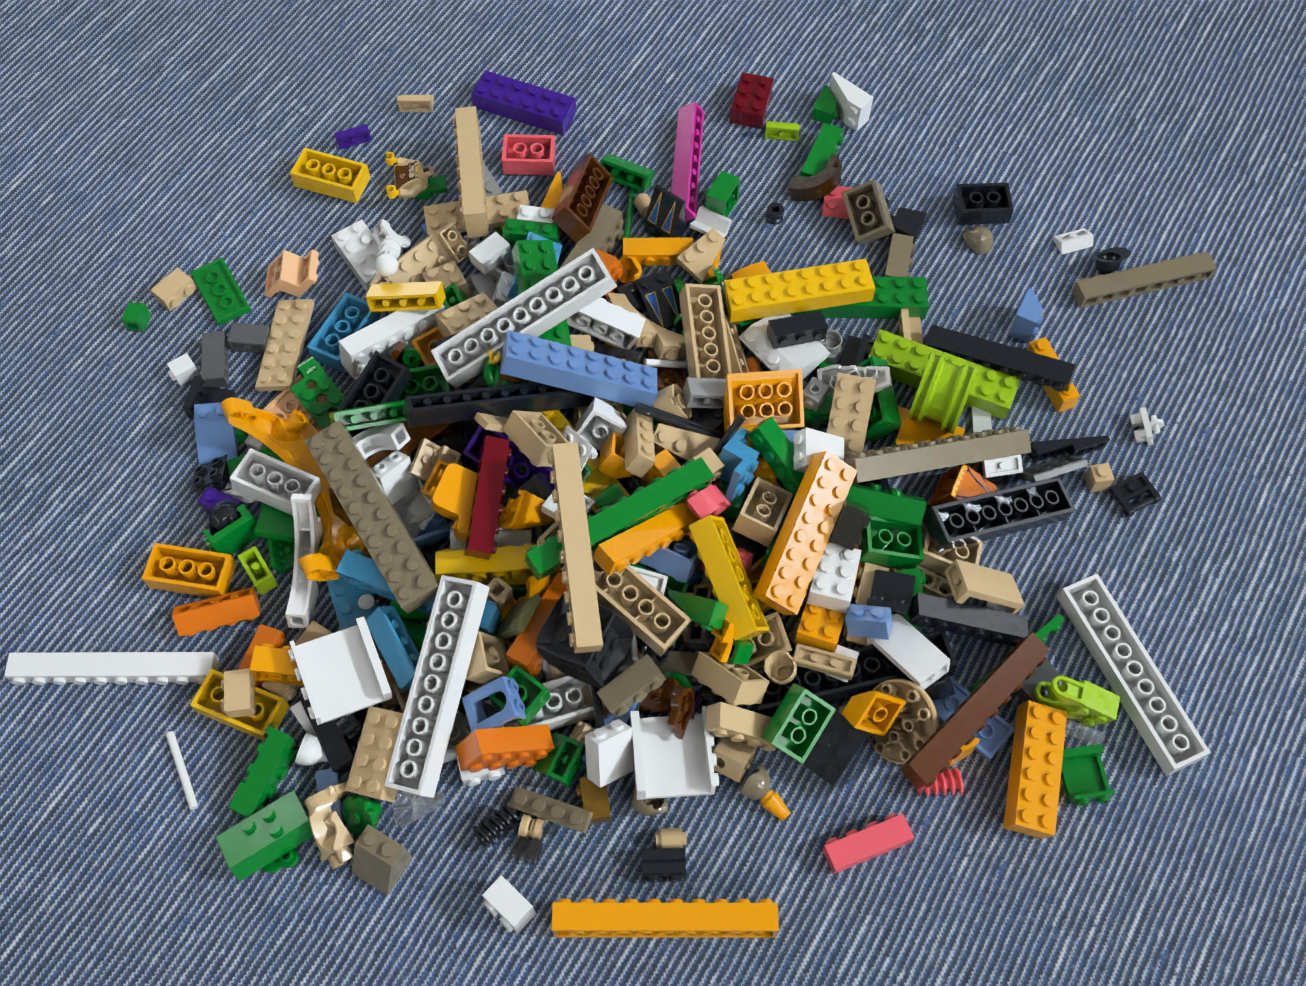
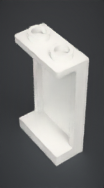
M895 614L892 616L893 627L889 640L867 638V646L874 645L908 676L913 683L925 690L949 671L950 659L901 615Z

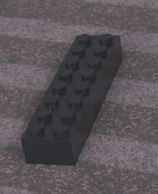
M1055 477L932 506L924 514L923 522L937 552L1063 521L1076 510L1060 478Z

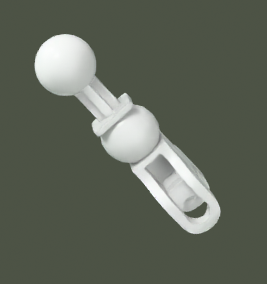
M382 219L372 233L373 238L378 243L375 269L379 275L390 277L397 272V258L403 254L404 247L408 248L411 245V239L406 235L400 236L395 233L390 227V223Z

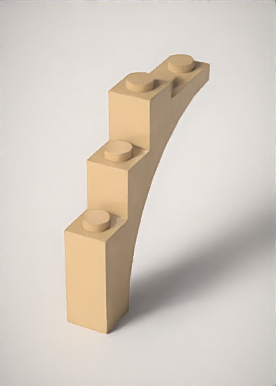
M607 293V302L619 305L625 310L637 313L646 319L640 337L635 342L636 347L654 348L659 360L676 361L677 358H687L684 335L669 331L644 317L631 305L625 294Z

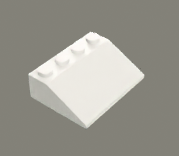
M791 314L765 317L752 324L738 337L743 345L768 370L802 369V380L831 354L819 341L773 349L766 334L768 320L792 316Z

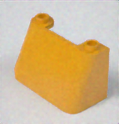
M519 490L518 494L520 495L516 499L509 498L506 507H503L501 516L498 515L497 522L500 523L501 529L518 530L549 525L555 519L541 512L545 500L525 490Z

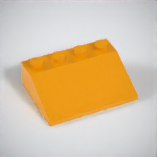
M802 369L726 374L723 408L724 432L729 429L739 414L746 418L739 429L743 427L748 431H751L760 422L771 416L781 429L805 427Z

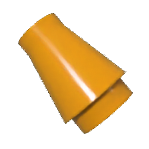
M771 789L760 799V802L763 804L762 807L781 821L791 813L777 791L774 792Z

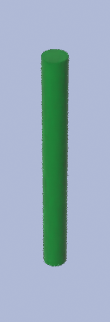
M635 189L629 190L623 238H630L636 196Z

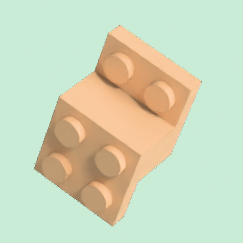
M312 249L303 258L283 250L268 266L264 296L271 298L275 293L283 291L299 298L304 292H307L308 288L315 284L318 278L316 274L319 265L318 252Z

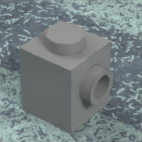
M812 377L803 391V406L817 412L828 395L830 385Z

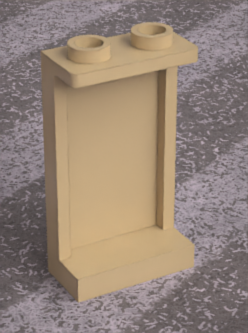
M956 559L944 571L956 603L963 604L969 597L1004 605L1007 612L1016 614L1025 605L1012 574Z

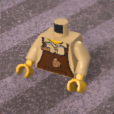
M386 152V164L391 166L397 163L394 166L395 186L388 185L386 187L387 195L390 199L396 198L397 195L404 200L414 198L419 192L428 187L427 177L434 175V169L431 165L424 166L419 160L402 157L395 158L393 152Z

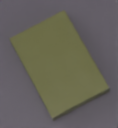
M535 594L513 604L494 636L505 640L523 633L541 603L542 598Z

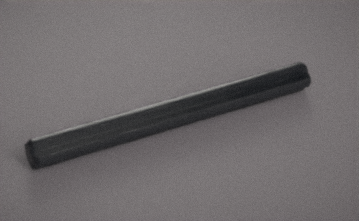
M636 403L634 408L636 413L691 432L721 439L726 433L643 403Z

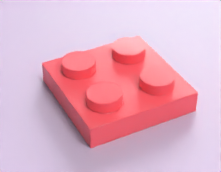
M837 186L831 193L824 196L822 216L849 219L842 192L852 188Z

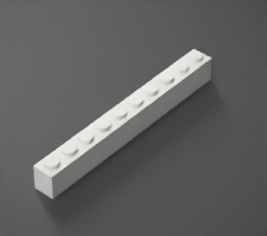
M214 652L9 653L4 676L14 685H24L25 683H33L35 685H45V683L85 685L86 682H93L97 685H106L107 682H114L118 685H126L127 682H135L139 685H146L148 682H155L160 685H166L168 682H176L181 685H186L188 682L202 684L211 668L218 671L219 658Z

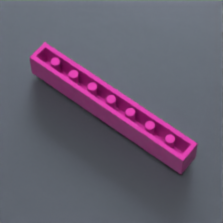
M695 101L678 109L673 178L671 183V193L685 201V222L696 218L704 110Z

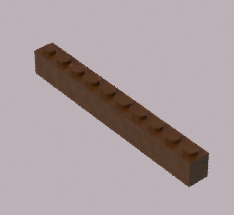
M1033 632L1019 641L899 769L916 789L923 786L930 787L937 780L935 777L937 773L944 772L950 766L949 760L951 758L955 759L962 753L960 748L974 740L975 736L973 734L985 728L987 725L986 720L993 718L1000 711L998 707L1005 705L1012 698L1010 694L1017 692L1024 685L1022 681L1029 679L1035 673L1033 669L1036 666H1041L1047 660L1045 656L1050 650Z

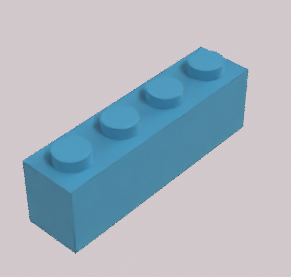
M379 606L366 620L368 629L400 690L411 689L420 653L395 607Z

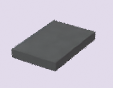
M1066 455L1023 469V472L1017 473L1019 479L1038 482L1086 467L1088 463L1087 459Z

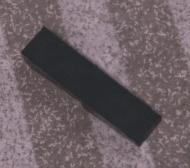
M1106 435L1031 442V452L1028 454L1033 463L1068 453L1069 456L1079 457L1104 449L1110 438Z

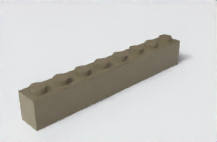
M1208 251L1203 253L1197 252L1190 256H1180L1176 259L1163 260L1154 264L1149 263L1137 268L1131 267L1127 270L1114 271L1106 275L1100 274L1088 279L1082 278L1076 281L1072 293L1079 307L1084 308L1211 279L1217 267Z

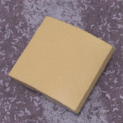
M426 438L421 439L408 474L427 482L438 459L450 464H458L461 454L445 445L441 447Z

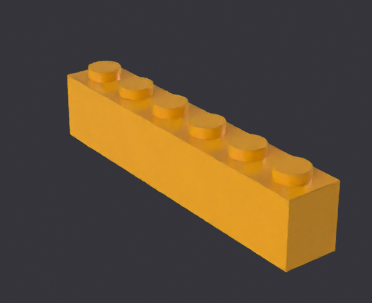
M684 501L599 544L593 559L608 575L615 572L619 573L626 566L639 562L641 558L651 556L656 550L666 548L671 542L681 540L684 535L690 532L688 525L698 520L687 508V501Z

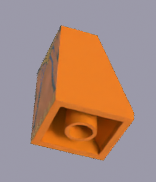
M962 464L941 474L929 505L937 506L996 492L999 490V487L967 465Z

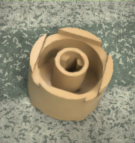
M677 384L669 385L658 391L653 403L654 406L652 407L686 419L692 416L691 408H686L683 391ZM661 421L662 424L673 427V425Z

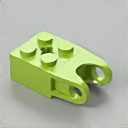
M1057 676L1052 679V683L1040 682L1034 688L1035 697L1039 702L1067 711V719L1079 721L1084 727L1092 728L1096 725L1116 720L1120 696L1089 681L1078 682L1066 676ZM1061 681L1063 684L1058 685L1057 682ZM1041 686L1047 689L1048 695L1046 698L1040 693Z

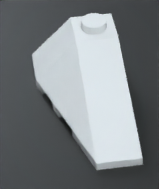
M831 365L817 369L818 380L830 385L828 394L834 393L837 373L877 379L874 393L892 386L889 367Z

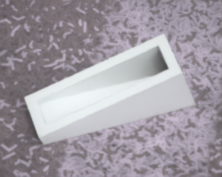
M300 700L290 707V710L308 734L316 736Z

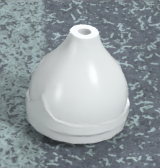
M306 733L298 750L295 763L297 765L312 766L319 762H327V757L318 738Z

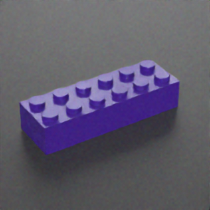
M486 70L471 93L473 106H476L477 109L563 136L577 112L576 98Z

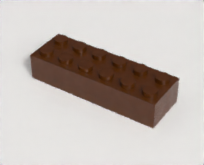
M591 153L575 164L551 217L554 223L575 243L591 232L613 180V176Z

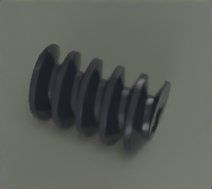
M504 803L501 804L502 812L498 809L494 810L495 817L490 814L487 815L488 823L484 820L480 821L482 828L476 825L473 826L475 836L487 851L486 843L494 846V837L501 840V831L509 834L507 826L515 829L514 821L521 822L514 811Z

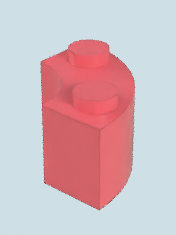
M712 484L700 492L697 490L693 491L688 495L686 502L687 508L697 520H701L709 515L718 516L731 506V503L718 487Z

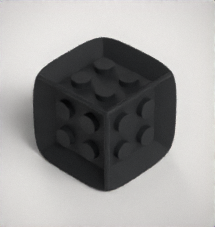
M563 594L552 608L536 640V649L550 665L564 674L591 686L603 688L614 679L632 644V630L619 614L598 603L603 647L601 651L574 653V647H570L569 634L572 633L571 625H567V612H570L569 604L565 605Z

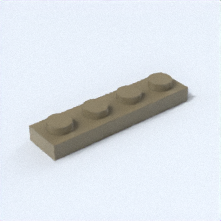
M517 786L508 805L510 808L586 834L593 813L588 810Z

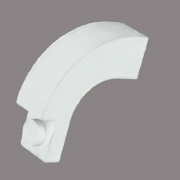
M403 423L375 426L353 437L365 459L383 450L399 451L411 439Z

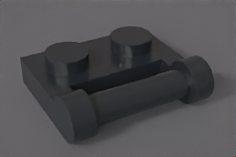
M1143 472L1109 489V492L1121 506L1124 515L1128 518L1133 516L1136 511L1161 501L1160 494ZM1146 492L1149 497L1133 505H1130L1128 502Z

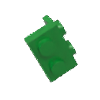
M267 538L266 546L270 554L269 564L271 568L281 574L293 570L295 543Z

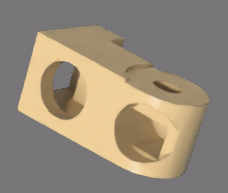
M577 721L569 737L585 745V735L594 731L595 728L587 723Z

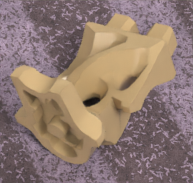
M347 781L335 786H329L304 801L309 811L308 819L311 831L320 850V860L322 862L329 860L332 869L343 866L347 863L346 861L353 858L349 848L354 843L353 835L344 826L337 812H332L331 805L350 793L345 791Z

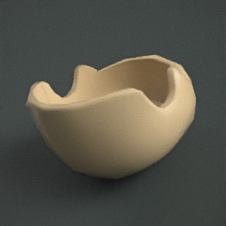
M776 650L765 659L764 671L772 682L785 685L791 682L797 674V665L788 652Z

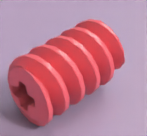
M947 768L944 772L937 773L935 776L937 780L930 787L923 786L917 789L919 797H921L922 790L925 791L926 796H930L931 790H933L935 796H938L939 790L945 796L947 789L950 790L951 795H955L956 789L962 795L964 785L959 769L952 768L950 771Z

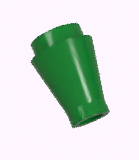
M611 483L594 500L598 507L602 508L616 503L619 498L625 495L618 483L614 485Z

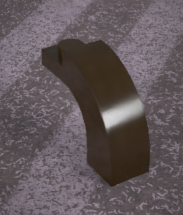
M832 154L824 170L817 175L811 177L794 176L788 187L791 200L811 201L831 193L841 182L840 172L842 170V163L840 162L839 155Z

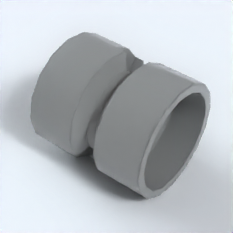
M832 329L827 330L825 340L819 341L831 353L825 359L826 363H832L839 358L843 341L841 334Z

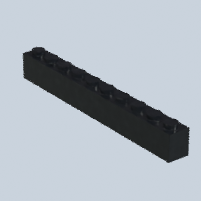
M538 382L405 396L403 414L409 428L475 420L474 417L477 412L500 417L511 415L513 410L542 412L589 406L595 397Z

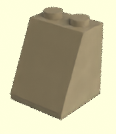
M367 825L355 843L352 874L388 896L412 860V856L403 845L372 826Z

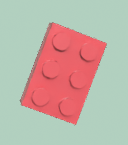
M504 134L502 151L503 174L554 175L556 157L555 135Z

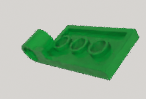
M311 356L296 366L303 379L291 386L290 390L321 430H323L330 423L329 411L338 410L345 396L314 357ZM309 382L317 384L314 389L306 388ZM320 396L328 398L325 403H319L317 399Z

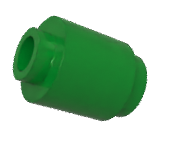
M405 345L403 347L400 358L408 367L418 366L421 362V354L413 345Z

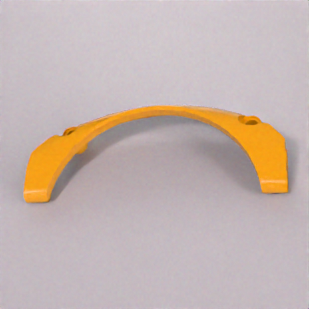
M232 397L225 399L220 404V407L229 424L261 441L286 464L320 478L322 490L314 502L321 517L323 527L321 547L315 554L300 557L298 562L308 580H337L340 576L336 569L346 549L362 551L366 546L353 524L348 526L333 512L328 492L331 486L304 442L317 434L318 431L307 420L306 416L298 410H294L286 419H282L273 413L254 408L250 401Z

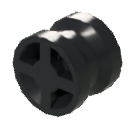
M777 202L768 205L767 222L773 225L782 222L784 214L783 205Z

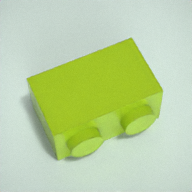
M256 546L238 555L239 560L261 595L279 586Z

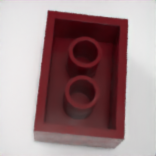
M741 73L731 106L730 123L762 129L773 92L774 78Z

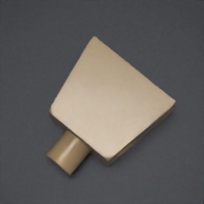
M723 738L718 745L714 744V746H711L712 753H716L717 766H714V770L740 783L752 765L756 747L748 746L743 742H734L729 738Z

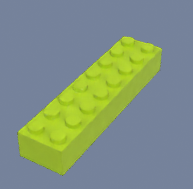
M881 329L869 354V357L875 356L888 361L891 379L915 388L919 387L933 350L937 351L936 355L941 356L942 353L946 354V362L958 366L965 365L967 361ZM970 362L969 366L974 368L976 363ZM979 365L965 406L970 408L973 406L991 413V416L1005 420L1013 403L1020 379Z

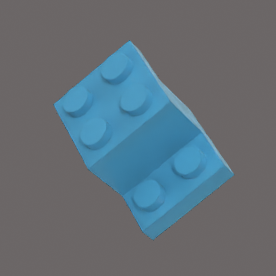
M743 427L722 448L719 458L724 464L721 471L722 475L719 479L729 484L725 497L731 502L736 496H741L746 485L749 486L754 479L752 473L759 464L757 459L760 452L746 445L748 439H746L748 430Z

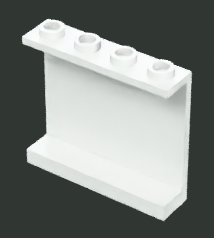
M364 616L356 619L357 625L309 642L295 646L294 640L290 641L292 649H289L288 653L291 662L296 661L298 668L294 669L298 681L303 680L305 687L301 688L304 700L309 699L311 707L307 709L311 720L316 719L317 725L392 699L390 686Z
M702 706L701 714H695L694 720H689L682 740L674 736L672 727L667 724L669 716L639 718V711H630L637 800L715 794V788L719 786L718 773H714L717 759L716 753H712L711 746H714V735L706 731V706Z

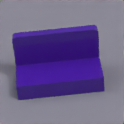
M366 124L334 133L340 150L372 141Z

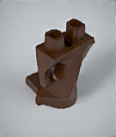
M666 677V680L663 681V684L658 689L650 691L646 694L645 699L639 702L640 710L644 715L650 711H669L667 724L672 727L674 736L679 740L683 739L689 720H694L695 718L694 691L690 687H682L676 679Z

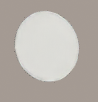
M369 594L362 595L358 600L359 607L362 609L371 608L374 605V598Z

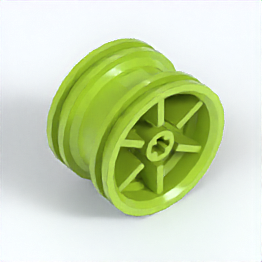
M933 350L908 418L912 419V416L918 417V422H921V419L925 417L938 421L941 424L940 430L944 431L946 427L950 429L949 433L953 434L979 365L975 364L973 368L969 366L970 362L966 361L965 365L958 366L946 362V354L942 353L941 356L936 355L937 351Z

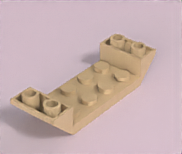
M451 223L431 233L397 259L398 270L393 276L383 277L377 274L369 286L371 287L372 284L424 282L421 273L454 260L456 263H459L469 256L470 249L455 225ZM387 311V312H388L389 315H390V314L394 313L395 311Z

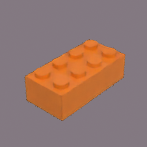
M548 724L475 729L455 746L461 771L470 770L472 773L487 768L489 771H494L501 767H507V769H513L520 765L532 767L537 764L538 760L547 757L548 753L555 748Z

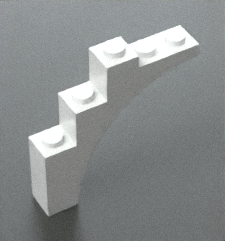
M292 493L290 500L294 519L295 553L292 586L285 615L289 628H307L312 619L319 589L317 581L306 578L298 559L318 552L323 527L321 518L317 517L313 494Z

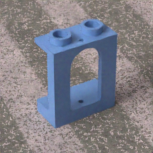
M501 676L462 697L471 732L475 729L498 728L515 718H526L525 706L520 700L519 687L514 679ZM502 691L506 696V706L502 711L486 718L481 700L495 692Z

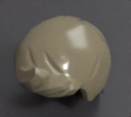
M979 225L965 228V233L962 236L967 247L979 255L986 254L992 249L993 234L988 228Z
M758 766L752 775L748 777L744 785L738 790L742 795L749 799L758 800L762 799L769 792L771 779L765 766Z
M635 785L631 799V805L635 811L645 816L663 814L668 811V803L664 798L637 800Z

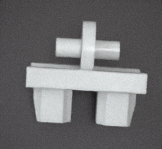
M1146 407L1140 408V413L1130 415L1132 427L1143 425L1144 428L1134 431L1136 443L1147 442L1148 446L1154 445L1152 430H1154L1155 434H1159L1160 428L1164 426V421L1157 419L1156 415H1152L1151 421H1149Z

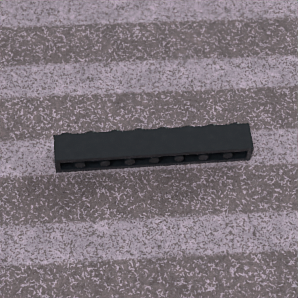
M931 325L924 345L1006 375L1015 376L1021 381L1029 380L1039 386H1050L1056 391H1069L1076 372V364L936 325Z

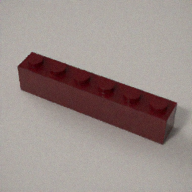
M486 435L482 442L465 556L489 560L491 555L496 553L497 542L494 540L495 534L498 535L500 530V523L497 521L498 515L501 516L503 504L500 501L506 491V485L503 484L504 478H507L509 466H506L507 459H510L512 448H509L510 440Z

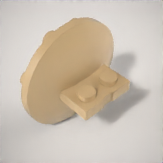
M892 679L880 683L873 690L904 699L906 703L885 736L869 732L867 738L874 750L884 759L896 764H905L938 729V716L931 698L920 686L905 679ZM870 736H873L875 738V745L871 741Z

